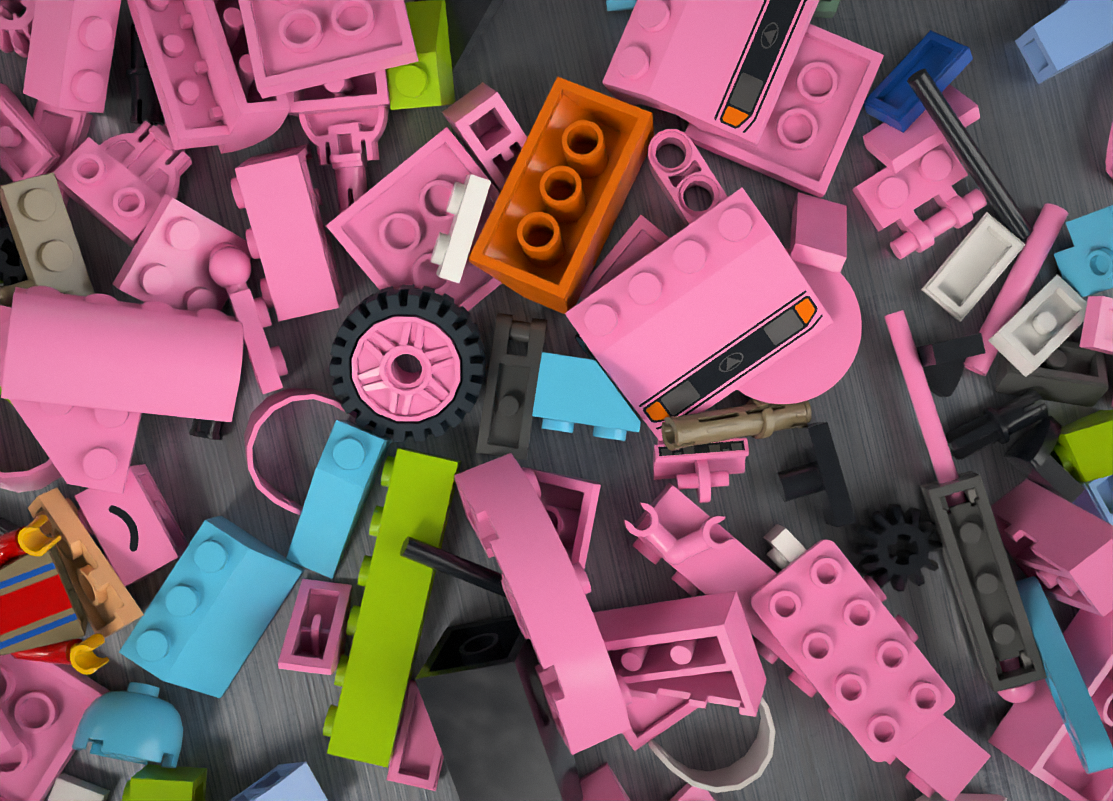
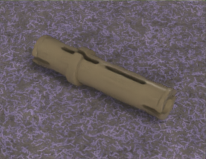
M750 399L743 406L690 415L665 417V422H662L661 432L664 444L669 450L673 451L688 446L720 442L739 437L768 438L773 432L778 430L808 426L807 423L811 421L812 412L808 400L793 404H772Z

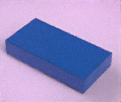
M930 30L865 99L863 106L866 113L904 133L926 110L908 84V78L915 72L926 69L942 93L973 60L970 48Z

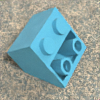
M542 352L532 414L533 417L543 418L542 429L573 433L574 423L594 426L592 436L621 441L626 440L627 431L639 432L641 421L596 360Z

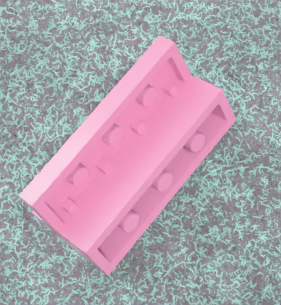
M127 0L174 150L218 145L221 154L234 152L267 139L281 127L291 109L286 93L263 99L259 94L238 0Z
M33 286L28 289L15 287L1 398L232 422L242 366L243 322H236L234 316H227L225 313L215 309L205 308L198 311L175 309L166 303L158 301L137 304L118 301L114 297L105 294H90L85 297L63 294L47 286Z

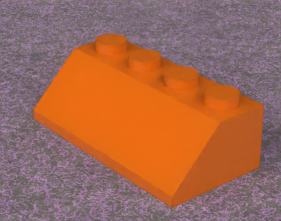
M557 76L468 258L469 262L521 296L565 314L576 306L648 154V146L654 137L652 112Z

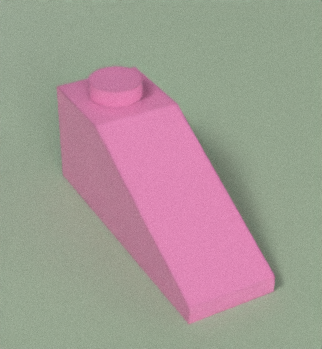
M482 82L442 113L471 156L500 193L527 136L498 92Z

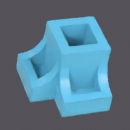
M1113 205L1066 222L1074 247L1054 253L1062 279L1081 297L1113 288Z

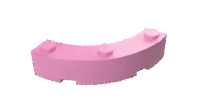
M509 453L454 475L465 515L488 558L495 556L503 573L501 574L503 590L521 633L525 639H530L540 663L534 667L552 721L571 754L574 755L631 729L625 706L632 703V697L620 673L615 674L599 627L586 598V594L591 592L589 579L579 562L571 563L560 537L539 499L541 489L532 469L529 467L522 470L512 453Z

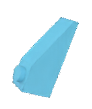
M336 420L315 469L286 560L331 579L335 577L391 444V438L376 436L372 430L363 429L361 426L348 420Z

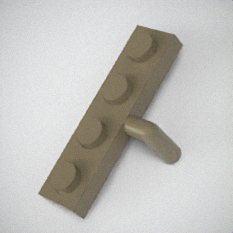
M54 172L0 185V201L28 280L16 284L0 286V305L12 307L15 287L28 289L33 286H47L63 294L85 297L95 294Z

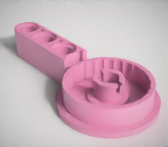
M665 129L658 132L652 138L648 146V166L686 227L728 198L698 149L685 132L678 129ZM674 144L680 147L685 155L684 162L675 168L662 166L656 158V153L662 146ZM694 186L703 187L710 193L712 205L704 211H693L685 204L683 199L684 193ZM785 249L790 254V249ZM793 260L834 323L736 390L748 397L766 403L793 404L807 401L823 394L845 375L853 363L860 345L862 320L856 295L840 272H832Z

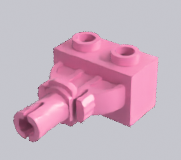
M386 69L286 93L291 108L288 114L299 117L306 136L317 146L319 165H332V169H335L339 214L368 191L365 170L368 160H380L378 141L387 126L388 109H391Z
M144 121L133 133L111 137L101 145H98L88 137L54 171L57 182L69 197L133 249L164 195L167 194L174 199L177 198L180 188V176L192 165V161L186 154L185 149L174 150L166 123L163 126L159 124L151 126L150 123Z

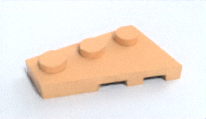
M58 488L37 496L28 507V510L33 519L41 514H45L49 518L40 527L44 535L51 533L52 537L56 535L61 536V540L56 543V547L94 633L102 634L105 639L144 616L135 600L79 520L78 509L72 500L64 498Z

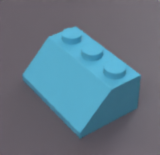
M220 515L206 519L119 653L162 681L221 698L305 570L297 564L286 560V557Z

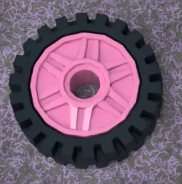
M402 285L400 288L394 289L391 286L382 289L375 295L371 294L346 317L332 344L330 353L332 359L329 364L330 376H334L332 387L335 395H341L343 399L341 406L347 414L352 411L357 412L355 422L364 429L367 424L374 428L373 434L381 438L386 433L393 435V441L405 442L407 437H413L414 442L426 441L428 435L431 434L437 438L445 434L450 426L455 428L463 421L464 416L470 413L480 394L486 368V351L484 341L482 342L481 332L476 322L473 323L471 321L470 313L463 306L459 308L454 304V298L445 293L443 296L434 293V288L424 286L422 289L414 288V285ZM402 354L415 356L420 361L422 369L415 373L406 372L399 367L396 357Z

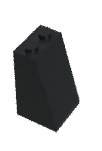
M514 615L447 627L415 681L460 801H582L583 793L574 755L569 751L552 721L534 667L540 664L531 640L524 638Z

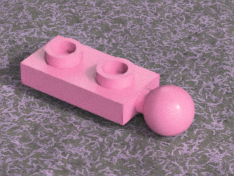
M234 247L222 248L216 251L210 259V275L218 285L226 288L236 322H243V342L260 392L266 394L282 389L280 377L287 375L288 370L279 345L270 348L263 328L272 326L262 296L253 299L251 291L248 289L246 281L251 274L250 260L240 249Z

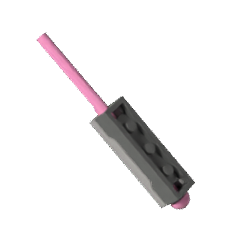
M901 310L886 315L884 318L937 477V481L920 486L931 520L936 525L935 532L938 541L943 546L942 554L983 679L994 692H998L1006 701L1012 703L1025 702L1035 693L1036 681L1045 679L1047 676L981 475L972 471L957 473L905 312Z

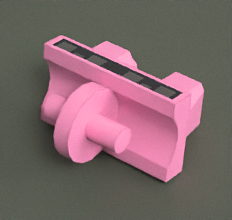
M733 438L720 442L688 446L673 451L666 447L663 440H658L657 445H654L652 468L654 480L676 478L678 490L696 489L698 502L708 503L711 501V487L729 486V474L745 472V459L749 455L747 438Z

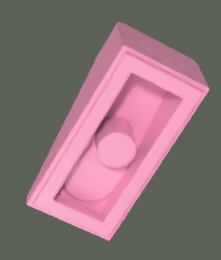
M0 83V167L13 182L45 174L61 157L17 96L6 84Z

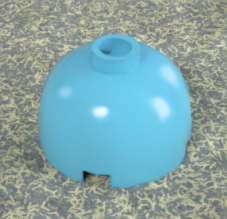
M129 682L127 691L107 692L91 703L85 710L77 727L72 748L80 751L86 749L87 743L90 742L92 743L90 754L145 765L148 764V761L162 762L161 767L176 768L183 740L181 716L173 704L158 698L160 688L143 683Z

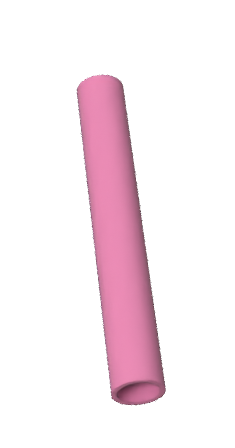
M1050 203L1044 204L1032 227V233L1025 241L1026 245L1020 251L979 331L982 335L986 353L967 357L963 364L966 369L982 376L987 375L998 353V350L988 340L1020 310L1069 214L1062 207Z

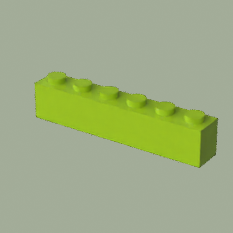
M404 447L397 448L395 457L387 456L381 477V485L388 487L384 507L376 505L369 529V535L377 537L373 555L364 556L357 584L365 587L361 606L353 605L346 628V635L354 637L349 656H341L334 680V685L342 687L338 706L330 705L323 727V735L330 737L327 754L387 768L392 760L398 726L405 705L404 700L408 682L412 679L437 571L400 556L403 542L408 536L442 549L456 488L454 475L459 474L462 462L460 460Z

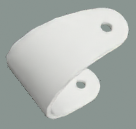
M762 697L759 705L761 720L757 738L746 755L729 767L713 771L690 769L675 760L654 740H650L648 745L673 773L688 784L720 793L741 790L761 777L773 757L776 730L769 706Z

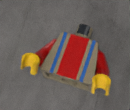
M41 514L27 526L0 535V656L11 654L15 659L72 665L81 674H92L109 662L108 657L100 658L93 653L94 649L105 643V639L102 634L98 633L91 635L84 641L79 639V637L84 636L86 633L88 619L56 547V543L61 540V536L56 535L52 537L51 533L44 535L41 532L40 527L49 520L45 514Z

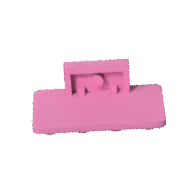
M822 539L750 596V606L868 756L875 762H883L953 707L955 695L914 644L919 637L912 627L900 615L894 618L882 602L887 597L877 583L869 575H865L862 578L833 541Z

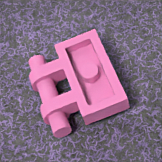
M944 141L897 173L892 172L886 167L852 189L878 232L894 222L897 223L903 235L890 242V247L899 259H903L914 251L922 253L934 245V238L952 227L957 229L963 227L973 220L975 212L987 205L985 196L978 189L972 190L963 197L957 195L952 185L968 176V173L947 141ZM934 198L941 211L927 220L921 221L915 214L914 209Z

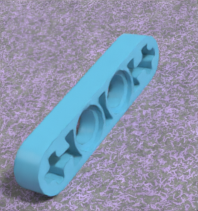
M1032 576L1015 581L1047 676L1045 681L1082 767L1087 774L1113 768V747L1038 579Z

